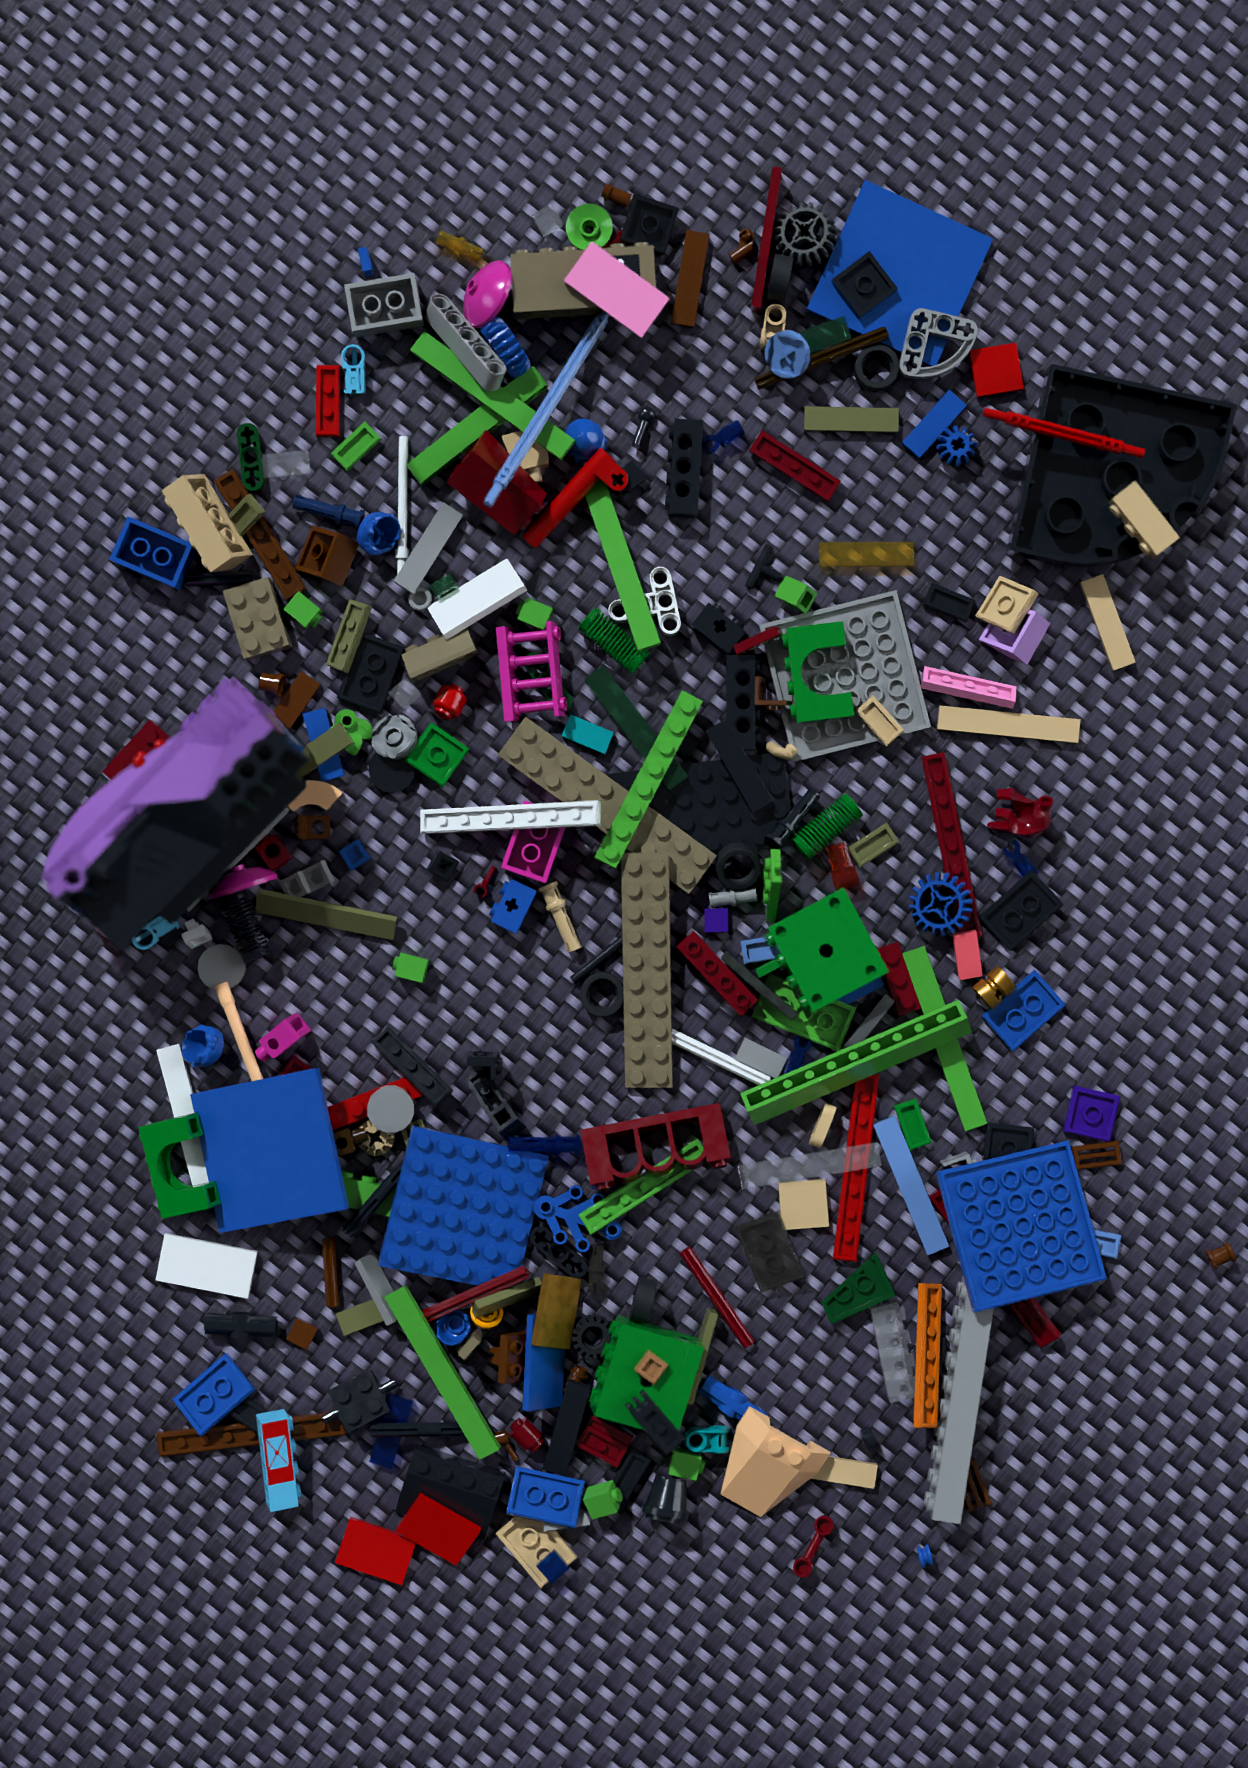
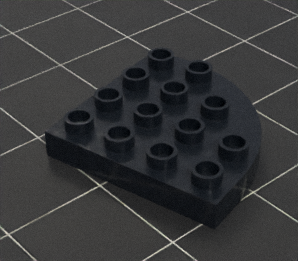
M1050 364L1046 369L1036 419L1100 436H1107L1108 438H1115V440H1122L1124 444L1145 449V454L1143 458L1124 453L1118 455L1113 452H1106V450H1099L1098 448L1032 432L1006 554L1070 567L1109 565L1143 554L1139 547L1140 542L1135 536L1131 537L1124 528L1125 523L1121 518L1117 519L1109 509L1110 504L1108 503L1134 481H1136L1174 531H1179L1180 527L1205 503L1217 482L1227 454L1237 404Z

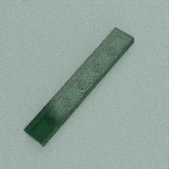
M601 666L585 678L584 681L646 760L658 736L606 668ZM673 758L662 779V783L669 792L688 778V775L675 758Z

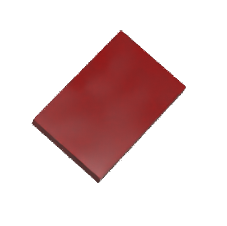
M422 1493L418 1495L396 1528L397 1533L456 1566L481 1530V1527Z
M350 1517L335 1563L402 1585L416 1543L396 1531Z

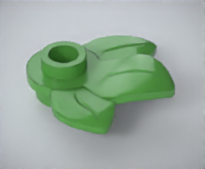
M349 709L339 711L334 719L335 724L329 728L331 729L338 723L343 724L354 741L345 750L353 756L359 752L362 739H372L373 728L371 724L365 719L358 718L356 713ZM345 716L351 720L349 725H344L342 722Z

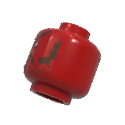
M455 684L441 686L432 701V706L435 709L434 713L445 720L458 718L467 703L466 696L463 694L464 690Z

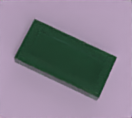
M845 316L799 332L806 340L810 354L852 339Z

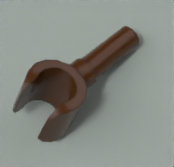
M505 1430L495 1432L498 1443L500 1445L505 1444L513 1461L518 1460L510 1443L508 1432Z

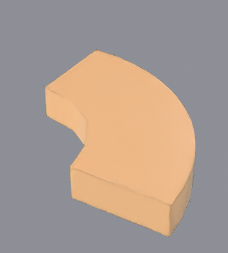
M308 780L306 788L288 807L295 812L302 806L313 804L328 810L343 792L328 783Z

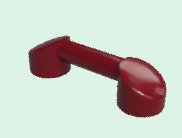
M821 1515L816 1519L814 1523L816 1530L814 1537L804 1556L799 1557L793 1564V1571L798 1577L804 1578L810 1575L814 1567L812 1560L824 1536L830 1534L834 1529V1522L827 1515Z

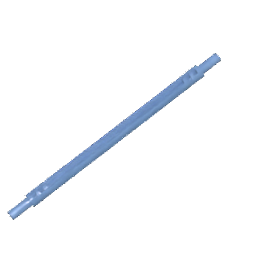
M606 312L596 314L506 462L493 481V487L483 501L486 506L492 507L500 492L508 486L607 325V319L610 315Z

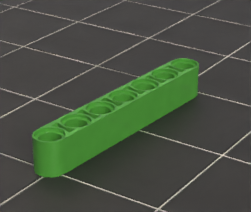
M532 366L526 373L521 376L519 375L505 386L504 389L527 405L548 387V383L537 369ZM483 404L410 461L407 468L420 485H424L465 454L485 430L491 433L506 420Z

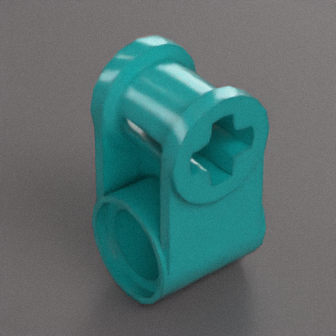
M692 1426L685 1432L686 1445L693 1452L728 1453L730 1451V1448L727 1446L728 1432H730V1427ZM692 1435H701V1441L698 1444H692L689 1441Z

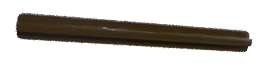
M886 327L878 328L810 355V362L804 372L887 340L889 334ZM772 371L755 377L754 380L757 388L763 389L787 378H781Z

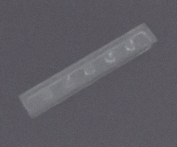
M878 1142L742 1164L738 1165L742 1189L878 1167L882 1166Z

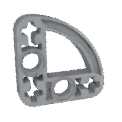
M924 308L916 309L909 319L899 361V372L906 378L928 379L952 370L965 358L972 348L978 333L977 325L970 319ZM920 314L924 315L923 319L927 322H923L920 332H911V329L916 330L918 321L914 320V318H918ZM941 319L947 320L950 324V329L946 332L940 331L937 327V322ZM955 322L958 323L956 328L963 329L967 325L972 333L965 337L963 336V331L956 330L955 335L952 334ZM928 335L963 343L960 349L948 360L935 366L921 367ZM911 337H918L921 340L922 344L919 349H912L909 346V339ZM910 354H919V358L914 356L912 362L916 369L913 368L911 372H908L907 367L903 366V363L907 364Z

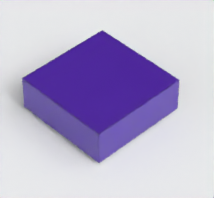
M728 908L704 909L705 932H728Z

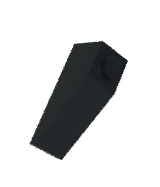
M476 1070L464 1079L497 1131L507 1141L527 1128L494 1080H491V1075L487 1070Z

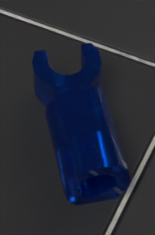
M735 420L716 431V435L705 436L702 442H714L715 446L708 451L710 454H713L719 449V445H726L745 434L739 421Z
M1016 840L1011 841L1015 847L1012 853L1008 852L1005 847L1001 849L1005 856L1012 858L1013 861L1011 863L1022 877L1031 869L1036 874L1038 873V870L1026 854L1020 852L1021 847Z
M800 1036L794 1038L793 1045L795 1049L790 1051L783 1070L784 1074L802 1067L806 1057L804 1052L810 1049L811 1040L807 1041L806 1046L800 1047L798 1045Z

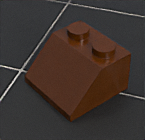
M311 526L295 569L328 583L343 586L352 561L356 556L359 546L358 542L338 532Z

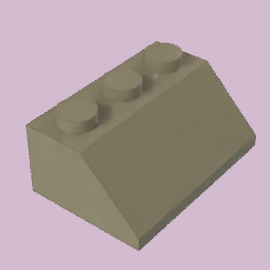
M468 628L447 640L444 636L440 637L439 634L427 639V644L420 647L418 644H414L405 649L406 653L401 654L409 677L414 682L479 655Z

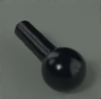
M643 406L638 411L639 424L631 444L635 448L641 447L648 424L653 423L656 419V412L651 406Z

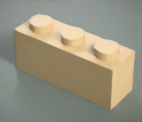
M1136 481L1108 502L1111 513L1117 519L1121 518L1125 523L1124 528L1131 537H1136L1140 542L1139 547L1146 556L1150 555L1153 559L1180 538Z

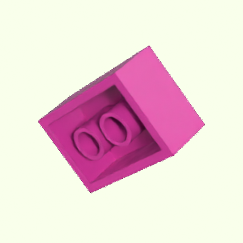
M524 800L523 805H524V804H533V803H530V802H527V801ZM566 827L514 830L501 868L547 883Z

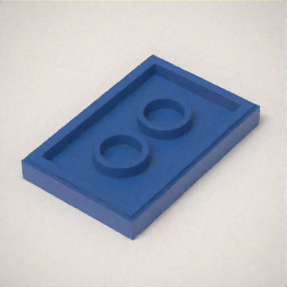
M1035 969L1016 984L1017 989L1008 997L1003 996L1002 1002L995 1009L991 1010L989 1008L981 1015L1011 1051L1017 1049L1066 1006Z
M225 1353L172 1400L200 1436H204L256 1389L231 1356Z
M516 1466L506 1514L575 1529L585 1481Z

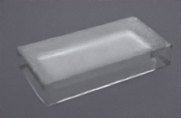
M308 450L261 455L264 479L311 475Z

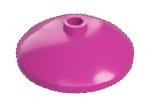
M501 260L485 265L472 277L467 285L464 295L463 313L464 317L474 328L484 327L491 322L501 310L508 296L512 282V273L510 266Z
M244 864L230 868L231 873L224 875L214 884L208 893V897L213 899L277 879L278 876L272 870L261 867L245 868Z

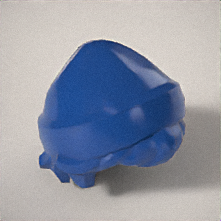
M577 419L570 422L567 426L565 433L575 440L567 455L572 456L575 459V463L587 462L600 447L604 450L606 449L607 438L604 436L600 425L588 419Z
M373 512L367 515L361 522L357 532L358 545L369 556L380 555L392 550L395 546V541L399 540L401 534L399 521L393 514H386L384 512Z
M198 1025L197 1028L188 1031L185 1039L182 1041L181 1055L194 1068L197 1066L207 1067L215 1063L224 1052L223 1035L214 1027Z

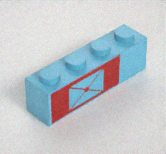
M284 1409L256 1414L266 1504L270 1512L298 1507L301 1489L299 1483H296L295 1476L299 1475L297 1461H293L292 1454L296 1453L294 1438L291 1439L290 1431L294 1429L292 1417L288 1416Z

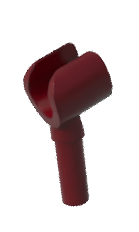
M491 866L482 883H478L474 887L473 893L477 891L478 887H483L485 893L481 898L488 894V885L497 869L496 867Z

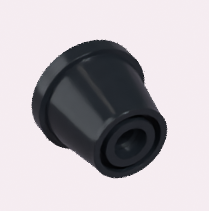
M655 1475L646 1503L642 1505L641 1512L646 1513L645 1517L649 1519L683 1524V1520H688L689 1517L687 1512V1480Z

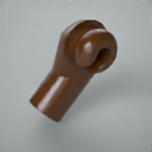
M749 229L740 231L739 248L729 254L734 264L753 252L755 238Z

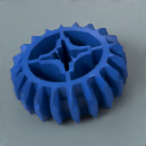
M495 316L491 322L480 328L484 340L505 364L506 372L510 377L516 378L519 375L521 376L531 368L528 356L500 317Z
M936 872L935 880L928 874L926 875L928 883L920 879L918 883L922 888L920 889L916 886L912 888L917 893V896L910 895L909 899L916 901V904L909 905V909L916 908L917 912L911 914V917H920L916 925L920 926L924 922L926 924L923 928L924 932L933 927L932 935H937L938 929H940L941 935L945 936L948 928L949 932L953 934L956 932L954 925L959 929L963 928L960 919L966 922L969 920V917L964 912H972L973 909L966 907V904L973 903V899H965V895L970 894L971 891L966 890L963 892L961 890L966 883L961 882L957 885L958 876H954L949 881L950 873L946 872L943 879H941L940 872ZM937 884L950 887L956 894L945 896L940 889L938 890ZM930 888L932 901L923 908L924 894ZM937 898L940 901L951 899V901L943 906L945 907L944 910L941 907L931 909L938 902ZM959 900L958 913L952 920L950 917V905ZM937 912L941 919H944L945 923H937L926 914Z

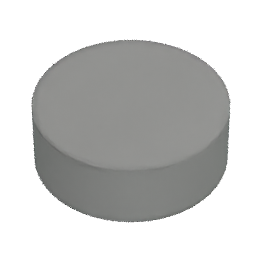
M418 587L413 595L409 593L408 601L414 610L425 611L432 604V595L426 588Z

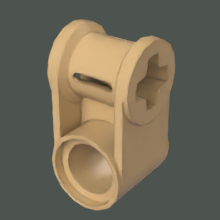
M772 304L766 309L759 350H763L766 347L767 341L774 334L785 330L786 311L779 304ZM771 312H779L782 319L778 322L771 321L769 318Z

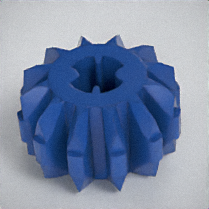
M956 425L953 427V433L946 428L944 430L945 436L940 435L938 437L939 442L942 444L937 445L936 450L944 451L939 455V458L943 459L947 456V465H950L952 460H954L955 466L959 467L961 460L967 464L970 461L968 456L974 457L976 453L971 448H975L977 442H970L974 434L971 433L966 436V427L959 432V428ZM956 441L960 443L959 447H962L957 451L953 449L954 445H951L955 444Z

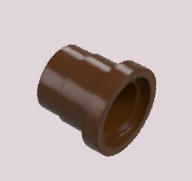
M262 673L259 680V689L273 693L276 697H281L286 687V675L281 673L278 675Z

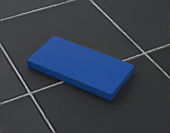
M536 1314L527 1315L522 1409L525 1411L559 1407L563 1399L565 1349L531 1345Z

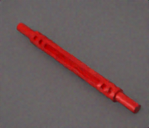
M987 407L983 410V417L1005 422L1004 424L1007 426L1064 439L1118 455L1124 453L1143 458L1145 454V449L1124 444L1122 440H1115V438H1108L1107 436H1100L1054 424L1027 415L1013 413L1012 411L1006 413Z

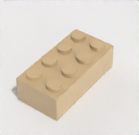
M205 474L182 475L162 490L166 504L175 512L178 524L185 529L190 537V544L199 552L202 557V564L210 572L232 570L253 555L243 537L238 534V529L232 519L228 518V512Z

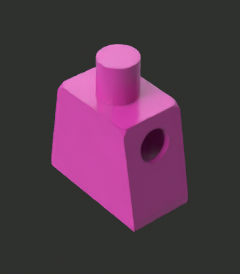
M296 1012L284 1019L259 1040L261 1046L255 1050V1054L263 1062L270 1056L275 1059L312 1030Z

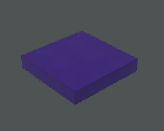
M1073 1085L1063 1131L1110 1142L1120 1096Z

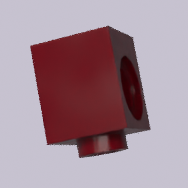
M270 833L265 835L259 841L260 845L255 847L268 868L272 871L277 870L293 859L280 837L275 834L273 836ZM272 844H275L279 849L278 855L274 858H271L267 853L268 847Z

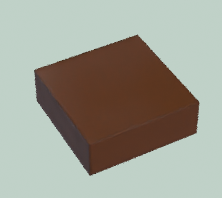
M297 1317L286 1340L307 1350L318 1327Z

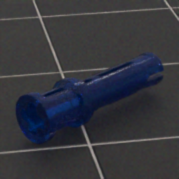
M555 1134L552 1137L508 1136L507 1147H509L508 1152L547 1151L555 1155L560 1153L579 1155L580 1135L560 1136V1134Z

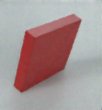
M1016 343L969 351L976 398L1022 391L1024 389Z

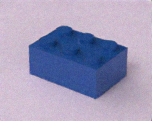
M128 516L109 560L180 591L185 580V574L188 573L197 550L186 540Z

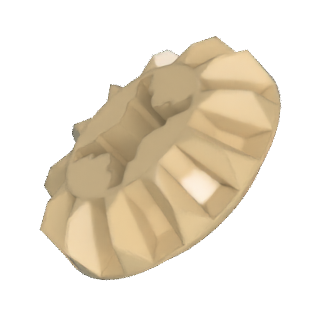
M370 1120L365 1121L360 1126V1128L365 1127L366 1132L368 1131L369 1133L379 1131L371 1124ZM381 1131L379 1137L383 1142L376 1141L372 1146L370 1145L372 1137L367 1133L369 1141L359 1144V1147L366 1154L373 1156L383 1155L392 1148L395 1133Z

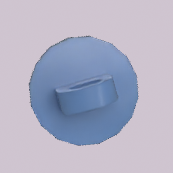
M783 330L774 334L767 341L765 360L767 364L769 363L772 368L771 371L775 375L791 379L801 375L807 369L810 362V349L806 340L800 334L792 330Z

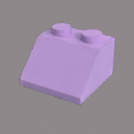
M1029 609L1015 634L988 623L979 640L1011 659L1028 664L1050 623L1039 613Z

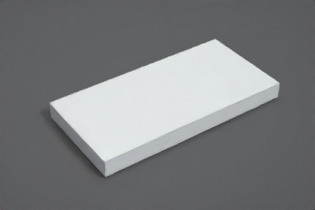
M505 559L431 604L428 610L447 640L526 592L527 589L508 559Z
M165 1233L156 1281L248 1299L258 1251Z

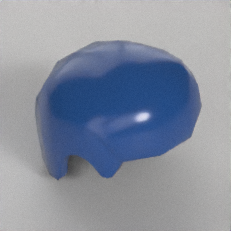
M462 1309L447 1314L436 1321V1336L444 1345L455 1346L463 1343L469 1337L472 1330L471 1319Z

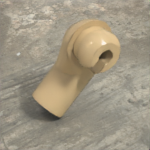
M773 741L768 742L766 745V750L770 754L786 760L794 759V755L798 752V749L791 743L787 744L785 749Z

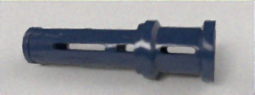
M298 494L294 497L292 504L293 509L334 520L337 525L346 524L355 527L356 530L359 529L361 522L365 518V510H353L346 508L344 504L338 506Z

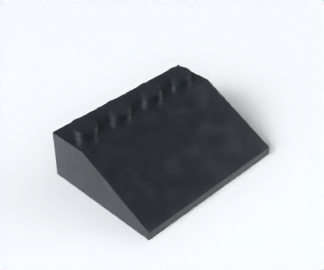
M416 1444L395 1512L405 1515L418 1495L422 1493L480 1526L481 1530L476 1538L485 1540L506 1472Z

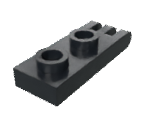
M643 1389L639 1392L645 1399L643 1402L637 1396H634L632 1400L637 1404V1407L634 1408L629 1402L625 1406L662 1450L668 1454L685 1438Z

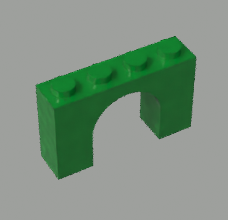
M843 621L786 628L785 634H782L781 638L782 646L787 648L788 657L784 658L785 671L790 672L791 681H787L788 695H793L794 705H790L791 719H795L796 724L853 717L854 710L851 692L831 695L814 693L805 685L801 675L803 661L809 654L817 650L841 648L846 645Z
M198 1112L138 1127L140 1141L143 1144L146 1156L145 1161L150 1171L151 1184L155 1191L157 1207L162 1219L209 1209L221 1204L216 1181L198 1185H186L175 1177L170 1167V1153L176 1143L203 1135Z

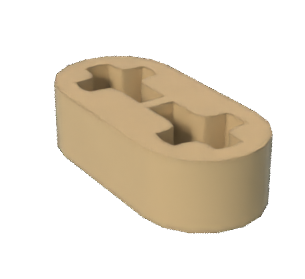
M824 1103L811 1134L809 1145L821 1148L834 1117L835 1106Z

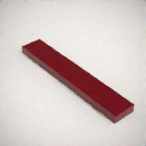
M776 166L772 168L752 297L751 310L755 313H760L781 178L782 167Z

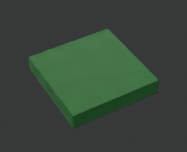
M431 722L417 741L412 752L404 759V762L443 788L468 753L469 748Z

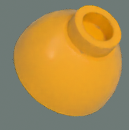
M474 1303L471 1306V1319L481 1329L494 1328L502 1320L503 1309L475 1319L472 1313Z

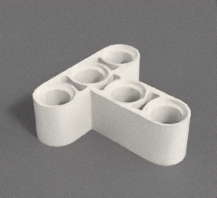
M657 567L650 574L652 592L646 593L644 596L649 605L651 616H657L660 631L666 636H674L680 630L681 621L672 578L666 568ZM657 573L666 575L667 581L664 584H657L653 578ZM662 596H668L671 598L672 604L664 608L659 605L658 600ZM620 599L613 601L608 608L611 620L616 623L628 622L626 614L622 617L613 615V608L615 606H622ZM673 619L677 626L674 630L668 631L663 626L664 621Z

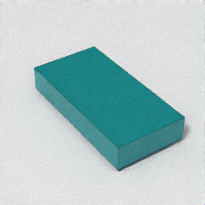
M570 714L562 737L605 754L614 732Z

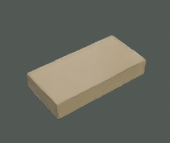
M874 695L855 711L885 746H888L905 731Z

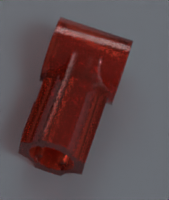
M846 841L827 846L826 850L832 868L831 876L835 890L838 891L843 887L847 889L859 886L856 869L851 863Z

